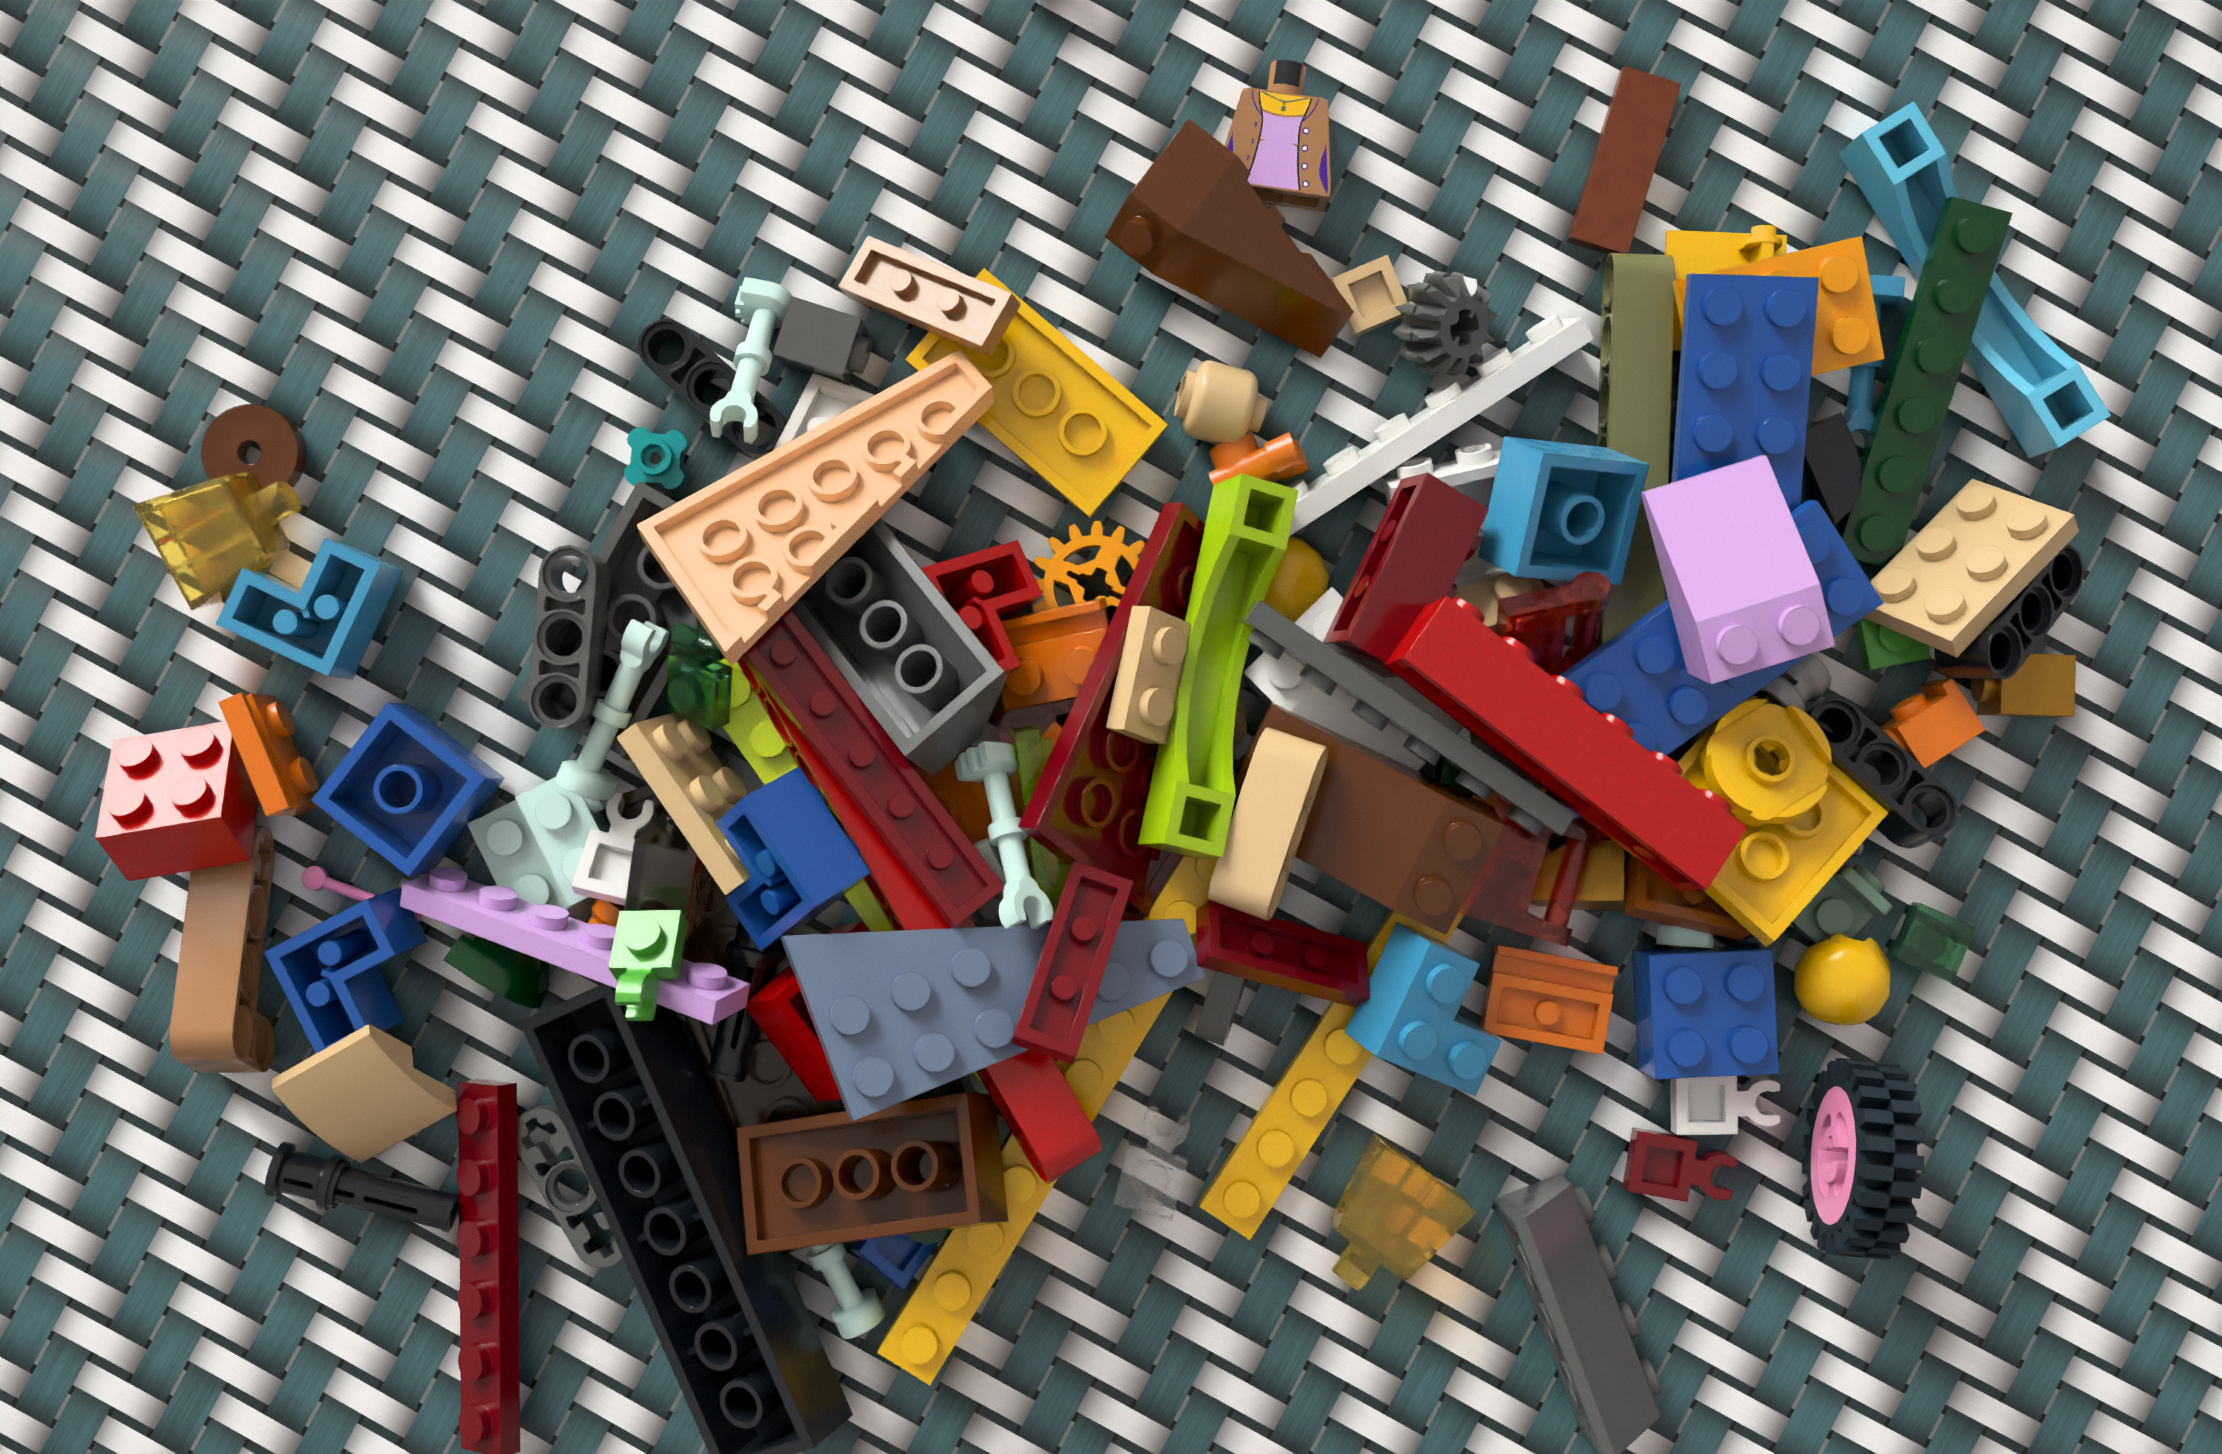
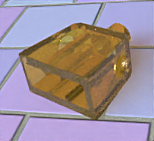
M249 472L215 478L142 501L133 506L191 611L228 599L242 568L262 572L286 553L290 548V543L279 522L301 510L296 492L286 481L277 480L260 490L256 480Z
M1374 1132L1331 1217L1335 1230L1350 1241L1331 1270L1343 1281L1360 1292L1380 1264L1406 1281L1472 1218L1476 1210L1467 1199Z

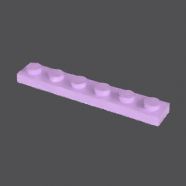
M435 868L428 875L402 884L400 907L614 988L617 986L618 980L615 979L608 968L616 928L613 926L582 922L569 917V912L562 907L547 904L537 905L518 898V893L513 889L503 886H485L467 879V873L455 868ZM682 959L678 979L659 980L657 1004L713 1025L746 1007L750 983L728 976L727 970L719 965L693 963Z

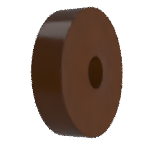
M243 404L225 410L212 421L202 441L201 459L209 480L221 492L242 501L265 503L284 496L297 484L305 467L306 448L300 431L289 418L262 405ZM259 444L261 456L257 462L249 464L246 457L247 450L252 445Z

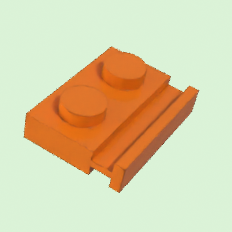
M1106 597L1000 619L1021 667L1008 675L1002 688L1001 697L1005 711L1077 697L1109 627L1105 609L1107 607Z
M243 692L219 701V706L265 815H300L318 807L311 801L315 796L314 791L318 790L319 787L318 779L309 761L304 757H299L291 735L295 733L294 721L286 706L280 701L276 702L273 695L253 693L245 695Z
M1495 943L1492 969L1489 971L1480 1026L1495 1035L1603 1055L1614 996L1612 989L1619 967Z

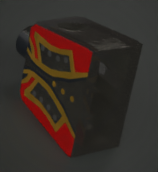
M666 809L634 841L624 911L681 910L688 921L686 942L703 920L713 877Z

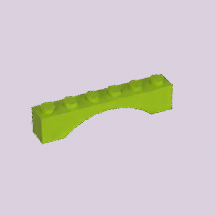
M1244 473L1213 486L1185 621L1191 624L1186 654L1166 745L1159 744L1138 841L1139 845L1192 858H1223L1236 797L1233 775V737L1236 706L1242 672L1250 644L1247 638L1253 631L1242 624L1241 621L1255 601H1264L1273 576L1286 552L1299 490Z

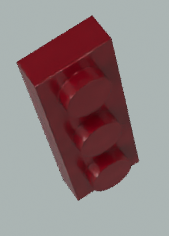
M1076 861L1072 862L1011 1044L1073 1065L1134 881Z
M1208 900L1196 910L1198 967L1352 1007H1357L1370 998L1367 944L1365 942L1273 917L1266 921Z

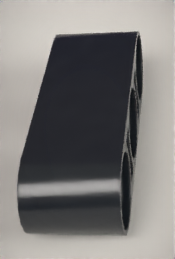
M656 320L644 328L638 342V351L642 361L652 372L710 422V411L713 405L704 404L702 397L706 384L716 378H725L729 380L731 391L736 371L684 325L675 320ZM670 339H682L685 347L680 360L670 365L659 364L658 352L662 344ZM756 390L754 406L757 409L758 419L767 417L775 421L776 430L773 438L764 445L756 446L744 442V424L742 422L730 421L722 428V433L754 460L774 450L788 422L783 414Z
M2066 545L1958 657L1934 648L1935 661L1941 673L1950 678H2011L2080 590L2084 577V565L2078 550L2071 545Z
M1832 697L1822 700L1806 712L1816 723L1821 721L1827 724L1833 731L1835 741L1834 743L1829 742L1832 763L1889 812L1876 827L1889 841L1899 847L1916 848L1938 838L1954 827L1958 819L1959 808L1956 798L1949 789L1854 704L1846 699ZM1864 762L1871 764L1879 772L1880 785L1872 782L1867 777L1864 770ZM1911 804L1921 808L1927 819L1926 827L1917 823L1913 818Z

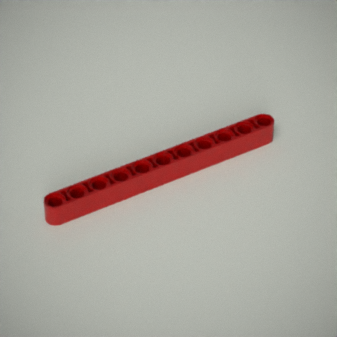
M740 657L736 662L797 766L801 768L810 783L821 792L827 808L843 832L857 845L861 858L871 871L864 880L893 930L950 929L946 921L743 658ZM969 916L954 928H974L976 926ZM1027 1050L976 1071L1028 1161L1046 1184L1055 1181L1102 1150V1144L1096 1130L1054 1058Z

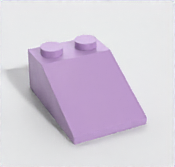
M1766 455L1757 456L1641 492L1688 674L1714 684L1835 646L1820 582Z

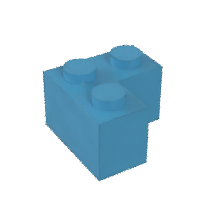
M324 538L301 589L269 574L242 568L216 625L326 676L353 680L404 570L350 545Z
M1396 922L1369 979L1370 998L1356 1007L1345 1033L1376 1057L1476 1096L1502 1040L1469 1018L1457 1013L1480 964L1447 943Z

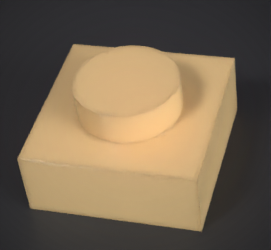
M1388 255L1331 279L1332 283L1354 311L1347 322L1353 338L1403 317L1395 306L1404 303L1408 304V301Z

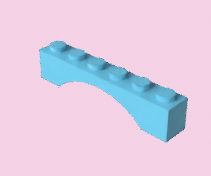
M1913 101L1861 133L1838 154L1914 276L1919 281L1945 198L1959 197L1952 179L1947 153ZM1994 271L1971 338L1966 359L2028 458L2063 446L2110 417L2111 414L2079 363L2061 350L2030 319Z

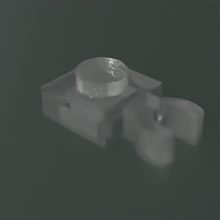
M1151 1103L1146 1109L1143 1118L1144 1131L1148 1138L1147 1145L1144 1146L1129 1141L1113 1197V1204L1172 1221L1188 1164V1158L1172 1154L1173 1148L1182 1143L1187 1137L1190 1129V1120L1187 1113L1181 1112L1177 1127L1171 1132H1162L1155 1126V1120L1158 1116V1105Z

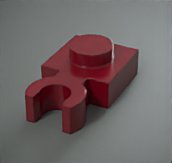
M1632 1127L1622 1187L1629 1192L1688 1202L1690 1186L1696 1185L1703 1193L1713 1199L1729 1200L1732 1199L1733 1191L1721 1185H1713L1711 1173L1720 1165L1737 1167L1738 1160L1720 1150H1711L1703 1153L1700 1157H1696L1698 1141L1693 1138Z

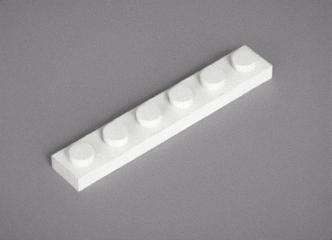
M1553 315L1541 321L1525 333L1529 342L1512 353L1505 347L1488 355L1483 359V362L1475 365L1479 373L1461 386L1458 385L1456 380H1453L1437 388L1424 398L1428 405L1427 408L1410 419L1407 418L1405 413H1402L1386 421L1374 430L1377 438L1376 441L1357 452L1354 446H1351L1335 454L1323 464L1326 473L1306 485L1303 479H1299L1286 486L1299 490L1289 536L1592 341L1594 337L1583 318L1560 320L1558 315Z

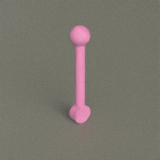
M308 867L302 874V883L311 890L319 891L325 888L359 902L376 896L373 893L329 877V873L322 867ZM414 912L419 922L422 918V914Z

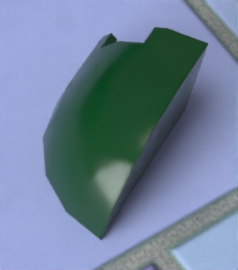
M462 934L443 959V961L493 993L529 1008H540L549 988L548 962L471 934L469 938Z

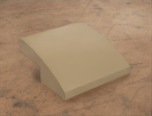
M370 1024L271 1079L273 1092L304 1125L326 1143L359 1163L368 1160L457 1111L455 1090L413 1068L412 1047Z

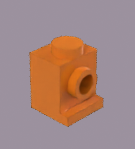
M1953 678L1927 682L1921 686L1926 698L1920 692L1899 702L1889 710L1893 719L1880 726L1888 736L1924 768H1927L1985 731V728Z

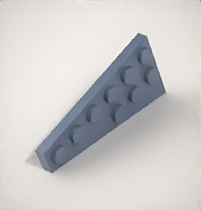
M1183 919L1120 922L1087 1026L1206 978L1203 968L1197 966V952ZM1045 924L1038 929H1031L1030 925H1021L1012 929L997 926L782 936L781 941L850 1122L1029 1050L1011 1044V1040L1051 924Z

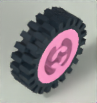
M1836 1058V1061L1831 1060L1827 1064V1071L1822 1070L1818 1077L1820 1087H1814L1811 1098L1815 1109L1808 1108L1806 1118L1811 1130L1810 1134H1804L1803 1147L1808 1148V1159L1802 1160V1174H1808V1181L1802 1186L1803 1199L1810 1200L1805 1210L1807 1222H1813L1810 1233L1813 1239L1818 1240L1817 1247L1821 1251H1825L1826 1254L1890 1260L1891 1255L1897 1256L1901 1251L1900 1243L1906 1244L1910 1236L1907 1223L1914 1224L1917 1215L1912 1198L1920 1199L1922 1185L1916 1181V1171H1924V1156L1917 1155V1145L1924 1142V1128L1916 1127L1915 1125L1922 1115L1920 1102H1913L1917 1091L1914 1082H1908L1909 1073L1905 1069H1900L1901 1065Z

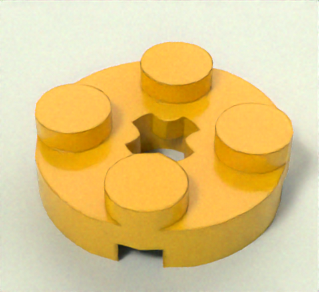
M1753 699L1740 703L1726 713L1712 727L1707 741L1699 753V763L1704 770V776L1710 790L1731 805V813L1737 815L1744 824L1753 827H1760L1765 824L1786 823L1800 817L1812 808L1826 792L1829 783H1826L1828 777L1827 766L1832 762L1829 742L1820 726L1812 717L1790 704L1786 708L1776 704H1765L1768 701L1767 699ZM1758 748L1764 755L1774 752L1778 756L1780 761L1774 767L1777 775L1771 776L1767 772H1761L1754 763L1756 760L1753 752L1754 749Z

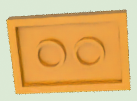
M1862 236L1703 273L1819 277L1811 376L1885 359ZM1686 278L1672 281L1681 330H1683Z

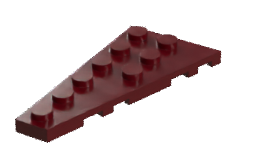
M1183 502L1164 503L1018 825L1022 831L1069 867H1071L1073 861L1134 881L1125 910L1130 914L1149 917L1153 896L1144 893L1150 860L1159 861L1161 850L1139 845L1138 841L1159 744L1145 743L1106 728L1132 606H1151L1185 621L1205 524Z

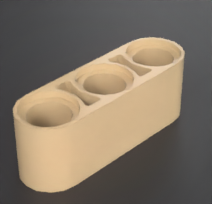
M1270 727L1265 728L1256 745L1230 821L1223 858H1218L1208 891L1209 900L1266 921L1272 918L1283 894L1328 758V747Z

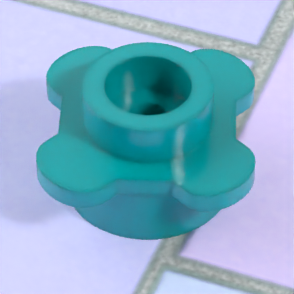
M645 427L633 429L627 438L628 445L632 450L630 464L624 470L626 480L633 486L640 481L644 484L663 485L668 490L680 487L685 479V474L682 470L684 466L683 452L688 447L686 437L677 430H670L666 434L650 433ZM654 453L661 455V461L658 464L651 462V456Z

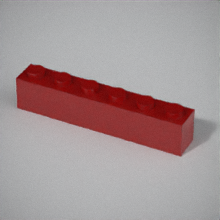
M1445 596L1425 605L1384 666L1678 891L1707 890L1748 828L1730 814L1732 811L1731 805L1716 793L1706 789L1698 790L1681 776L1683 769L1670 757L1657 751L1649 752L1632 739L1634 735L1633 730L1625 722L1611 714H1600L1582 700L1584 693L1576 684L1559 675L1551 676L1532 662L1535 656L1524 644L1511 637L1504 636L1501 638L1483 624L1485 620L1483 614L1472 604L1459 598L1451 599Z

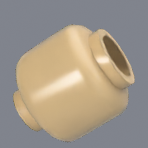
M1206 360L1196 368L1195 372L1185 371L1175 403L1174 417L1182 419L1184 432L1192 438L1214 444L1239 442L1246 436L1247 431L1259 432L1266 412L1267 397L1258 395V380L1252 372L1212 360Z

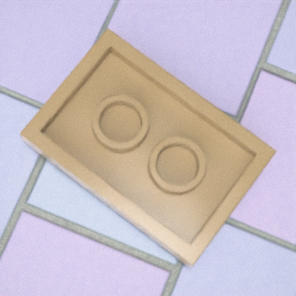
M1971 479L1870 581L1883 604L1864 618L1958 657L2079 532L2075 515Z
M685 710L634 723L616 738L723 893L727 895L737 890L751 875L716 825V822L741 798L747 795L742 780L732 769L723 767L710 748L712 740L708 731L699 720L688 716Z

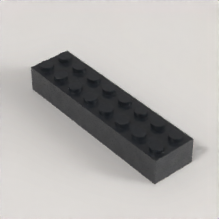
M601 984L520 1021V1025L709 1454H796L816 1447L848 1420L853 1413L782 1252L747 1255L739 1155L676 1012L657 1004L653 1021H627L625 1018L627 1005L617 1006L615 1003L616 988Z

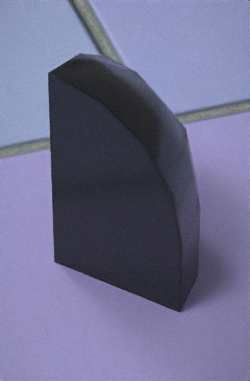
M1842 412L1822 419L1806 430L1800 503L1801 505L1807 500L1818 501L1832 524H1836L1852 510L1861 490L1862 466L1857 447Z

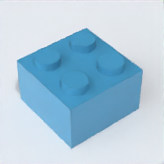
M1504 436L1478 557L1515 577L1621 585L1641 503V492L1644 490L1650 464L1606 447Z

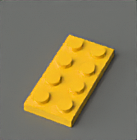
M983 268L976 276V279L1011 292L1021 304L992 356H987L942 336L928 332L905 360L909 366L916 372H919L960 349L989 382L993 390L995 403L976 423L1090 519L1166 431L1168 424L989 271Z

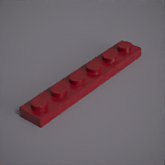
M789 608L741 657L949 927H956L1004 889V884Z
M475 1079L458 1082V1106L456 1111L459 1140V1166L457 1169L459 1229L457 1232V1242L460 1259V1289L458 1292L460 1352L458 1355V1365L461 1378V1412L459 1415L461 1448L483 1454H515L520 1452L517 1083Z

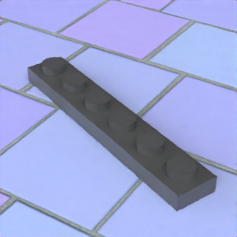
M1255 601L1242 619L1241 623L1253 630L1247 641L1277 661L1285 652L1304 665L1299 676L1329 696L1337 687L1357 701L1351 709L1354 714L1380 731H1383L1386 725L1390 723L1409 736L1403 747L1432 766H1435L1441 758L1459 770L1460 773L1454 781L1481 800L1486 802L1493 793L1512 806L1506 817L1531 834L1538 837L1544 828L1549 832L1562 836L1576 816V814L1263 601Z

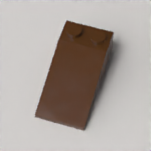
M1271 703L1234 776L1236 797L1232 816L1253 753L1265 728L1270 727L1328 747V758L1295 857L1389 909L1446 935L1504 827V823L1493 806L1277 704Z
M965 1092L901 1102L851 1122L847 1111L736 1128L747 1255L1009 1222L996 1104L990 1094Z

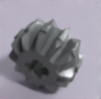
M1441 271L1426 273L1423 283L1417 282L1416 284L1407 285L1410 301L1408 304L1404 303L1395 306L1403 315V322L1392 331L1399 339L1404 340L1399 354L1406 357L1408 361L1414 362L1415 367L1420 368L1421 372L1438 375L1439 373L1452 376L1465 374L1468 364L1483 362L1481 346L1485 343L1496 341L1488 333L1489 324L1499 316L1490 308H1487L1492 292L1485 290L1482 286H1477V279L1471 278L1468 274L1453 272L1452 274Z

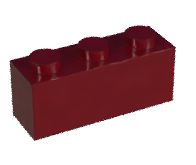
M1428 472L1401 479L1323 643L1383 678L1398 677L1386 668L1384 664L1425 605L1445 596L1451 599L1455 598L1457 585L1454 582L1463 563L1474 555L1481 544L1483 530L1480 527L1489 509Z

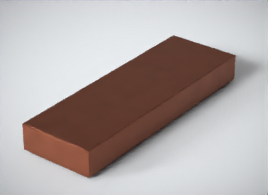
M1627 66L1621 69L1567 242L1604 254L1629 253L1681 83Z

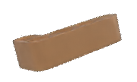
M255 826L251 861L198 869L190 872L169 1039L173 1057L178 1062L200 1073L267 1072L273 1061L275 1051L273 1025L267 1017L257 1012L275 859L273 835L269 827Z

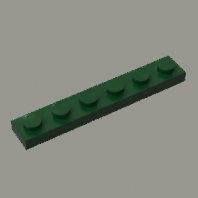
M1954 196L1945 198L1879 401L1873 425L1860 460L1862 466L1861 490L1852 510L1841 519L1837 531L1856 560L1885 567L1903 548L2013 214L2012 212Z

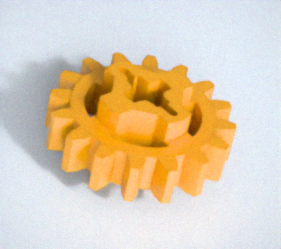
M1100 521L1093 522L1091 535L1082 536L1075 524L1070 525L1069 536L1071 541L1064 545L1060 540L1051 537L1048 540V544L1054 556L1051 560L1045 557H1036L1034 560L1035 566L1043 571L1045 575L1044 579H1036L1041 592L1044 593V599L1032 607L1033 611L1038 612L1059 607L1054 594L1055 583L1070 590L1075 604L1085 602V589L1078 585L1077 580L1070 578V576L1079 580L1082 578L1092 580L1096 573L1106 576L1105 587L1112 591V595L1121 599L1126 587L1121 586L1116 573L1121 558L1125 560L1132 572H1134L1139 561L1138 557L1142 553L1145 543L1139 540L1129 547L1123 543L1125 528L1120 525L1111 537L1103 535ZM1101 548L1094 560L1078 566L1069 561L1066 562L1070 556L1081 550ZM1098 595L1096 599L1104 598L1105 596ZM1112 596L1106 597V612L1110 610L1116 611L1120 600Z

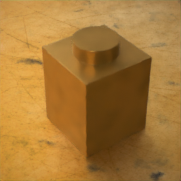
M2030 654L2011 678H1971L1972 698L1975 702H1978L1977 715L2037 718L2074 717L2076 655Z

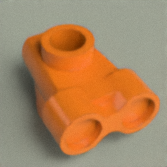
M1290 432L1264 443L1265 446L1259 448L1254 434L1248 433L1239 442H1222L1209 452L1216 469L1209 472L1213 486L1241 473L1274 483L1281 479H1290L1310 470L1298 440H1294Z

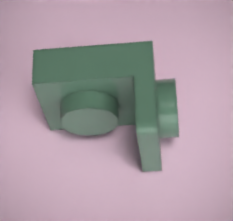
M1855 864L1853 868L1848 865H1842L1790 924L1812 945L1830 939L1836 933L1852 939L1873 915L1886 916L1893 906L1880 894L1885 889V886L1874 874L1859 864Z

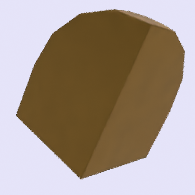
M1584 840L1560 846L1543 857L1530 875L1525 901L1533 905L1567 910L1625 911L1627 880H1625L1626 850L1613 840Z

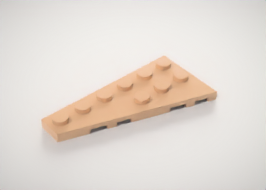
M959 349L637 524L642 540L731 666L995 403L992 386Z

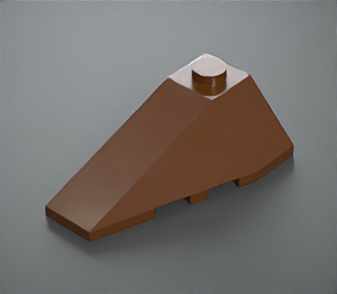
M1188 119L1130 192L1106 233L1105 238L1153 275L1321 358L1351 318L1354 311L1314 257L1309 253L1300 252L1281 226L1285 222V218L1276 206L1272 204L1267 207L1246 178L1251 173L1241 159L1191 119Z

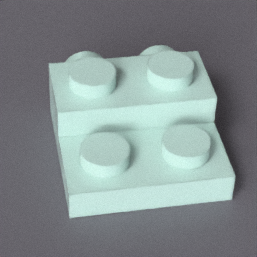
M554 777L516 796V800L467 825L497 886L513 889L518 893V898L531 903L555 905L569 910L592 899L591 897L575 894L571 886L590 829L608 833L610 828L601 812L606 809V800H591L571 793L556 784Z

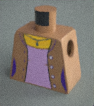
M1275 60L1270 64L1267 90L1250 87L1243 88L1224 146L1236 154L1251 174L1246 179L1265 204L1324 212L1331 191L1328 100L1321 97L1303 95L1306 75L1305 65L1291 60Z

